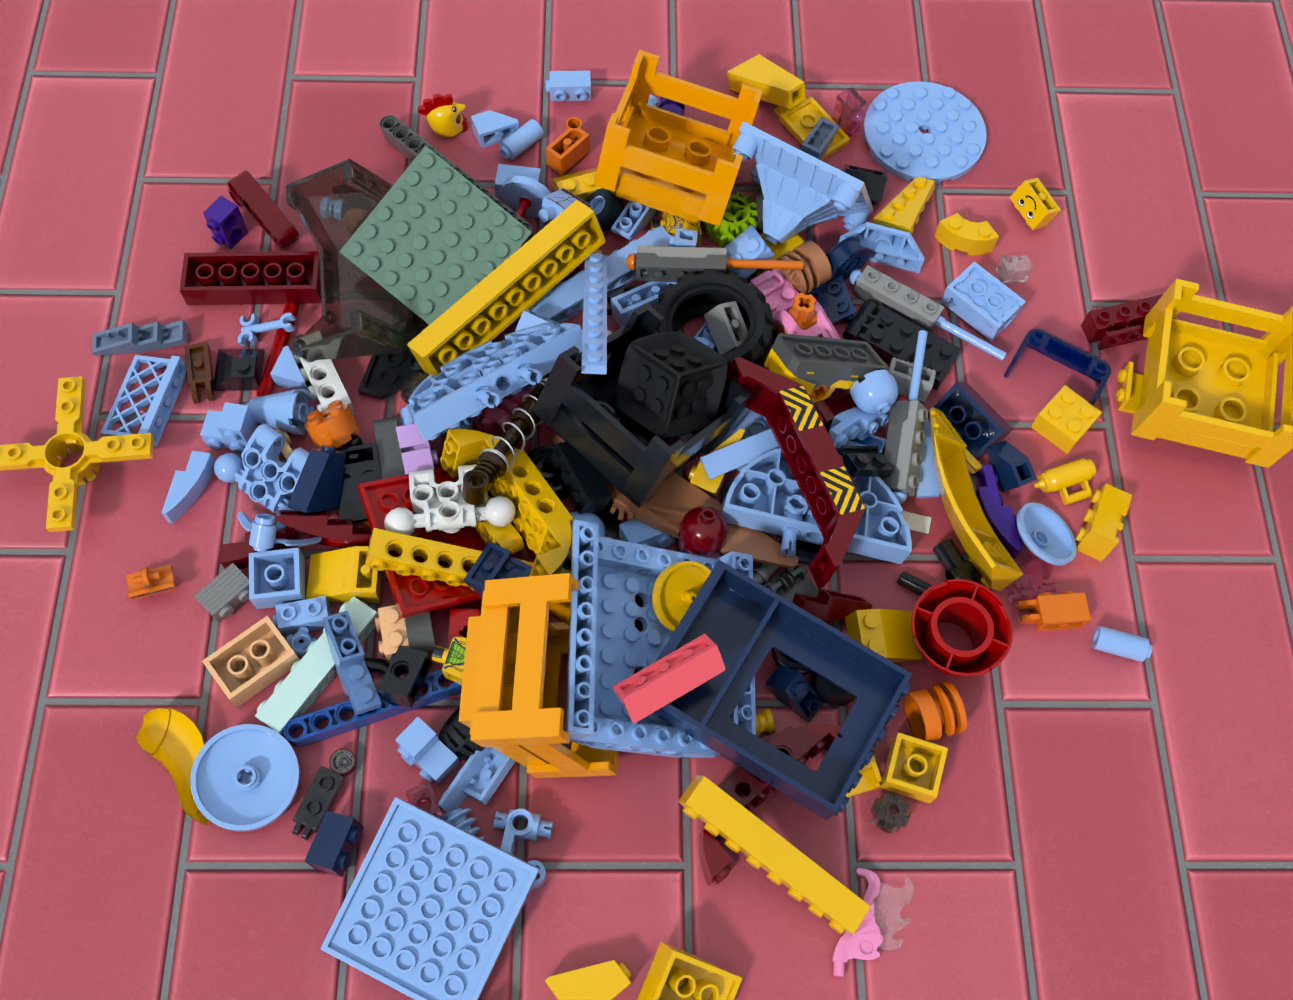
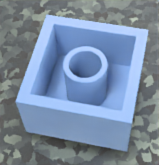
M299 548L249 553V600L256 609L273 608L275 605L306 600L305 557Z

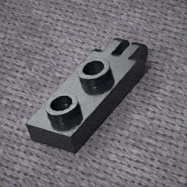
M324 766L320 767L293 818V822L296 823L292 831L293 834L298 836L303 827H305L301 838L308 840L312 831L317 833L326 811L330 810L346 777Z

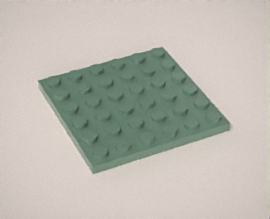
M425 146L339 252L430 325L522 247L533 233Z

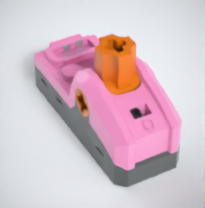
M779 269L768 270L752 279L749 285L754 284L764 294L766 303L770 304L773 314V344L779 333L840 339L824 309L812 294L798 293Z

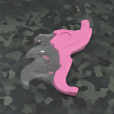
M863 868L856 869L855 874L867 880L868 885L863 901L871 907L854 934L845 932L837 941L831 961L834 962L833 976L844 977L845 963L850 959L869 961L880 957L877 948L884 951H892L901 947L904 940L895 941L893 935L906 927L911 917L902 919L900 916L902 908L910 903L914 896V885L908 877L905 878V885L903 887L894 888L881 882L873 871Z

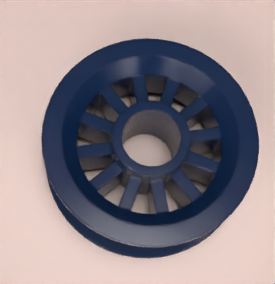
M852 236L846 238L827 253L826 256L832 271L831 281L840 276L843 277L844 281L850 278L852 271L861 269L868 260L870 250L860 245L859 237Z

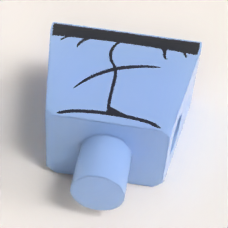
M562 188L543 198L538 215L542 222L550 223L576 200L590 209H593V206Z

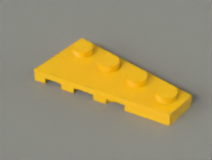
M925 177L914 178L873 218V223L912 234L914 225H917L920 213H923L925 209V203L929 201L935 189V180L926 179Z

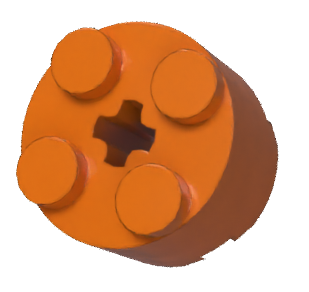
M341 400L331 402L328 408L321 412L315 410L306 416L308 421L304 425L317 449H321L322 445H332L337 448L352 439L351 434L354 431L357 434L361 431L348 404L342 403Z

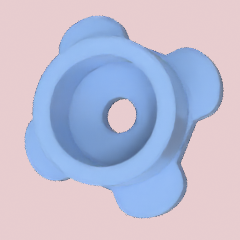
M300 627L298 632L289 634L286 638L287 643L292 646L296 655H303L307 652L310 643L316 640V638L311 637L308 633L309 629L307 627Z

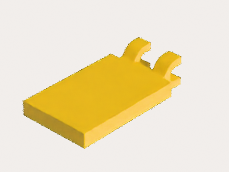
M812 96L791 109L779 105L774 109V112L780 116L779 121L801 145L821 117L835 123ZM840 127L822 160L849 144L850 138Z

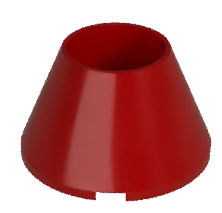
M951 579L929 587L916 602L911 616L913 640L922 656L937 669L959 677L979 676L996 668L1005 659L1011 648L1013 625L1011 617H1008L1006 610L1002 606L1004 603L995 593L979 583L963 579ZM953 623L960 626L969 635L972 642V650L961 651L950 647L941 638L937 624Z

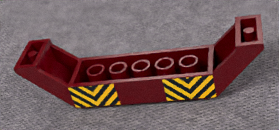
M736 357L733 359L727 372L724 390L735 379L753 394L745 407L766 418L824 538L818 554L808 567L818 589L823 588L841 565L866 509L864 500L858 494L853 478L848 474L843 464V458L838 454L833 444L832 436L828 434L823 424V419L818 414L813 404V399L808 394L804 385L741 357Z

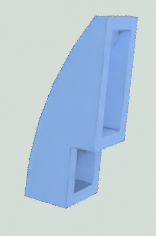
M192 451L186 470L175 471L161 512L168 523H174L184 515L205 490L214 472L215 460L211 453Z

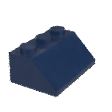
M966 381L956 382L934 406V408L944 413L967 445L966 449L977 461L987 454L985 448L1001 442L1013 430Z

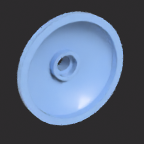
M1027 503L1019 509L1017 513L1019 535L1027 548L1035 556L1049 564L1058 566L1066 565L1075 558L1077 552L1075 538L1068 525L1056 512L1039 503Z

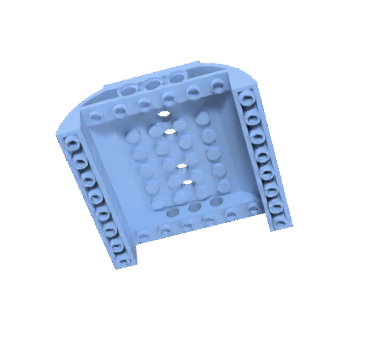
M574 520L571 575L579 582V590L572 591L569 619L566 732L570 734L571 741L588 746V748L675 758L723 757L653 713L633 723L625 705L616 696L612 686L632 676L635 669L640 671L654 663L673 634L672 631L660 623L655 615L652 604V592L655 581L667 566L679 561H694L703 564L712 571L718 560H721L753 579V555L731 551L717 559L600 537L599 524ZM636 595H638V596H640V597L642 598V600H643V606H642V607H639V606L636 604V602H635V596H636ZM636 619L643 625L642 632L638 631L635 627ZM755 676L730 717L731 721L756 735Z

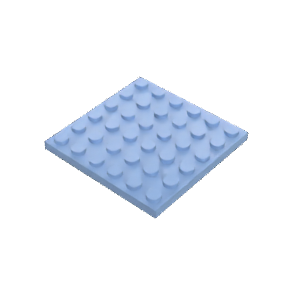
M395 797L320 949L414 1000H479L540 869L399 797Z

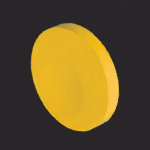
M694 561L675 562L667 566L655 581L652 592L653 609L660 623L672 632L675 631L711 573L703 564Z

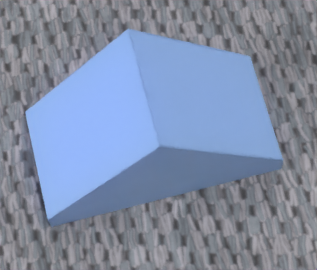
M283 347L270 373L275 385L290 390H308L289 347Z

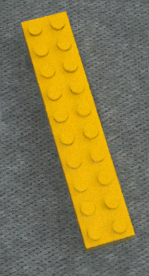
M574 201L412 339L407 345L423 371L428 376L434 374L435 377L442 372L440 367L496 338L522 315L523 310H528L602 246L606 241L595 212L580 201Z

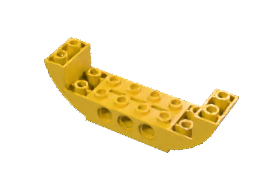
M448 429L442 457L440 458L442 468L447 470L451 478L458 477V466L477 464L478 457L484 449L494 448L491 441L494 436L474 430ZM495 438L493 441L494 444L496 445L500 439ZM522 450L520 453L515 454L513 464L505 475L498 477L492 485L490 493L494 497L505 496L509 498L516 508L515 517L512 521L514 527L522 534L529 549L533 550L536 554L529 576L561 574L571 545L573 517L525 451ZM510 454L507 458L509 464L513 459V454Z

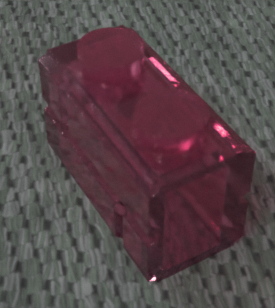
M849 88L837 95L832 119L848 137L855 136L861 131V122L865 116L864 111L867 103L861 96H858L859 93L854 88Z

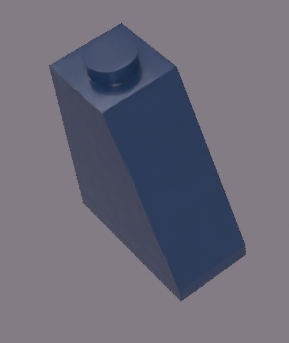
M322 445L321 449H311L289 500L288 508L304 513L340 509L346 453L337 451L336 446Z

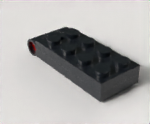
M864 301L842 336L846 340L868 342L880 358L890 364L893 357L914 364L918 333L921 330H927L880 304L877 306L871 301ZM927 331L923 367L936 371L932 388L937 390L961 349Z

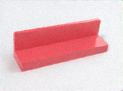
M703 634L612 687L616 696L625 705L631 721L636 723L722 673L726 668L718 646L706 634Z

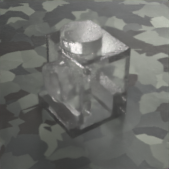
M1001 255L995 268L1000 282L1006 285L1026 282L1033 270V264L1027 255H1014L1006 258V255Z

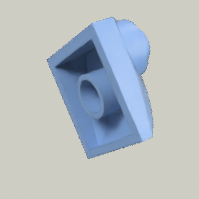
M750 225L724 247L727 248V258L770 260L775 255L753 225ZM728 268L732 273L745 279L758 270Z

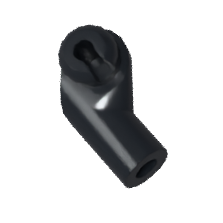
M370 657L364 659L370 674L372 672H379L381 675L386 674L389 664L384 659Z

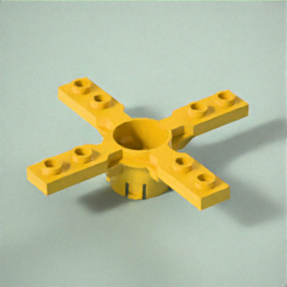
M83 376L58 378L55 420L58 423L57 434L51 437L45 445L32 446L29 443L0 445V471L44 468L47 473L53 475V481L49 484L46 529L49 532L75 530L78 486L86 484L82 478H85L90 483L97 477L92 469L98 473L100 463L153 458L154 436L151 433L101 437L98 441H91L87 435L82 433L86 385ZM67 447L71 452L83 451V455L76 463L68 467H60L61 461L57 456L63 460L69 455Z

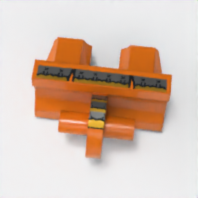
M171 564L152 569L144 567L140 572L126 575L128 597L131 600L149 597L161 592L166 593L176 589Z

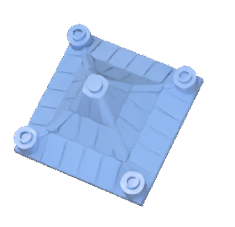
M743 121L739 128L740 134L732 149L735 151L734 156L736 154L743 155V161H746L747 158L752 159L753 156L756 159L750 175L753 176L752 181L761 185L764 196L763 234L766 235V241L774 245L778 242L782 244L807 229L808 226L837 219L838 216H844L842 219L843 227L851 231L864 224L866 219L871 216L874 209L863 181Z

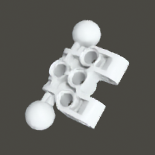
M477 464L458 466L459 480L457 482L446 481L441 484H436L434 469L409 472L410 498L413 511L417 514H413L407 508H394L386 514L384 526L387 531L411 535L415 528L426 527V532L439 529V531L443 530L446 533H456L461 528H465V526L476 527V521L488 520L494 526L503 527L509 525L514 520L516 508L512 500L505 496L493 497L488 502L486 500L480 505H470L464 501L462 497L464 474L473 470Z

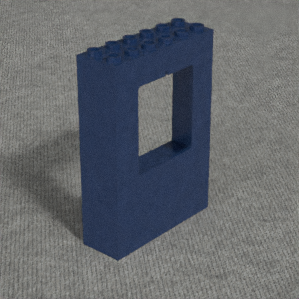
M718 560L656 661L699 636L706 634L718 646L726 669L712 679L653 712V714L825 820L833 815L837 816L839 812L844 810L849 801L846 794L850 793L852 788L855 789L862 777V774L858 773L859 770H862L871 761L875 753L871 748H874L877 742L880 743L884 737L887 728L883 726L887 725L889 720H892L900 707L896 703H899L901 698H904L912 685L908 682L912 673L721 560ZM772 648L780 651L856 698L854 705L837 733L842 737H835L816 771L806 767L730 719Z

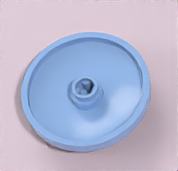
M256 724L236 725L217 733L199 751L191 771L190 785L192 796L200 812L219 827L239 832L257 830L276 821L290 807L299 788L300 766L292 746L278 732Z

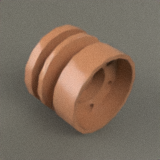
M806 241L794 248L792 252L789 251L776 259L803 261V270L779 269L798 293L807 294L813 288H817L831 279L832 271L829 260L824 251L813 241Z

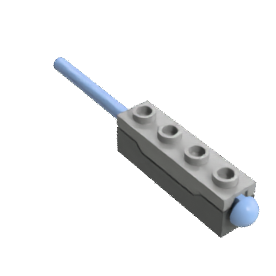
M867 265L863 272L861 269H856L850 274V282L855 285L852 294L863 301H871L877 306L880 304L929 332H932L937 325L1001 361L1005 358L1006 352L945 320L941 316L945 308L944 306L869 265Z
M924 330L918 333L908 401H895L891 407L884 456L894 470L890 476H883L881 479L890 488L900 504L906 501L907 496H915V489L919 485L918 468L922 463L921 446L925 441L924 425L928 420V411L918 400L928 332Z

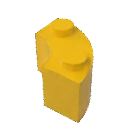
M958 213L939 221L934 234L937 241L952 251L956 249L967 252V255L971 256L992 252L999 238L988 221L980 223L970 222L962 218Z

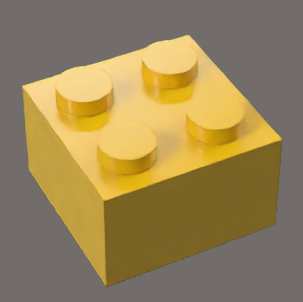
M1064 385L1037 415L1031 428L1068 454L1095 424L1102 412Z
M898 732L891 741L880 788L930 804L938 795L948 748Z

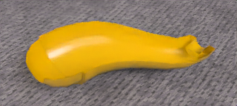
M158 708L143 715L144 720L140 731L135 734L138 744L143 750L149 752L151 757L159 760L168 769L174 780L179 800L185 813L197 822L207 825L210 820L196 806L190 785L194 761L201 748L205 745L201 732L187 716L172 708Z

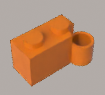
M570 117L567 119L566 131L545 148L546 165L561 176L590 151L589 134L582 130V121L579 118Z

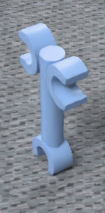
M254 313L251 314L250 321L243 315L239 320L243 327H241V333L238 336V343L246 347V341L249 339L253 345H256L258 339L254 335L255 333L281 328L286 332H292L295 330V327L289 322L296 320L292 313H285L281 316L280 320L259 323V318Z

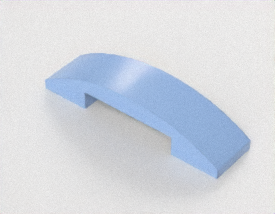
M927 420L924 425L925 441L921 446L922 463L918 468L919 485L915 489V498H933L940 495L932 462L930 422Z

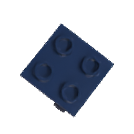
M842 276L805 294H812L822 306L832 324L840 320L850 323L854 314L857 313Z

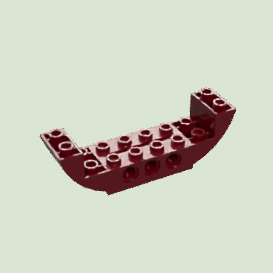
M822 723L808 724L792 729L789 725L774 737L769 744L805 765L804 763L808 760V756L813 759L823 750V747L828 751L835 737H842L837 734L841 726ZM741 767L718 785L720 789L748 811H750L749 808L752 805L757 808L767 799L766 796L770 793L769 790L771 788L774 792L777 790ZM736 792L743 793L745 797H739ZM703 822L699 846L701 867L708 885L714 881L716 884H719L732 870L730 865L733 859L718 842L722 836L718 834L716 837L704 829L705 823Z

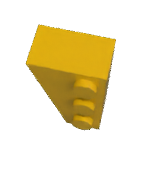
M1105 483L1101 490H1095L1090 500L1094 504L1092 508L1087 509L1083 517V521L1086 522L1085 526L1079 529L1075 540L1078 541L1076 545L1077 551L1101 562L1119 543V538L1116 535L1118 530L1121 531L1123 529L1124 523L1121 522L1123 517L1127 515L1132 498L1131 494Z

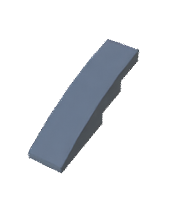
M821 117L802 143L801 151L822 160L839 129V125Z
M183 320L167 325H162L157 321L139 327L129 323L93 334L92 354L119 355L141 353L188 344V324Z

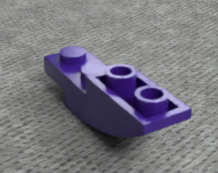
M992 464L982 465L977 474L979 487L976 490L977 498L996 536L1010 556L1015 559L1023 547L1022 539L1018 536L1016 529L1017 517L1013 514L1011 506L1002 507L1003 497L998 493V476L993 472Z

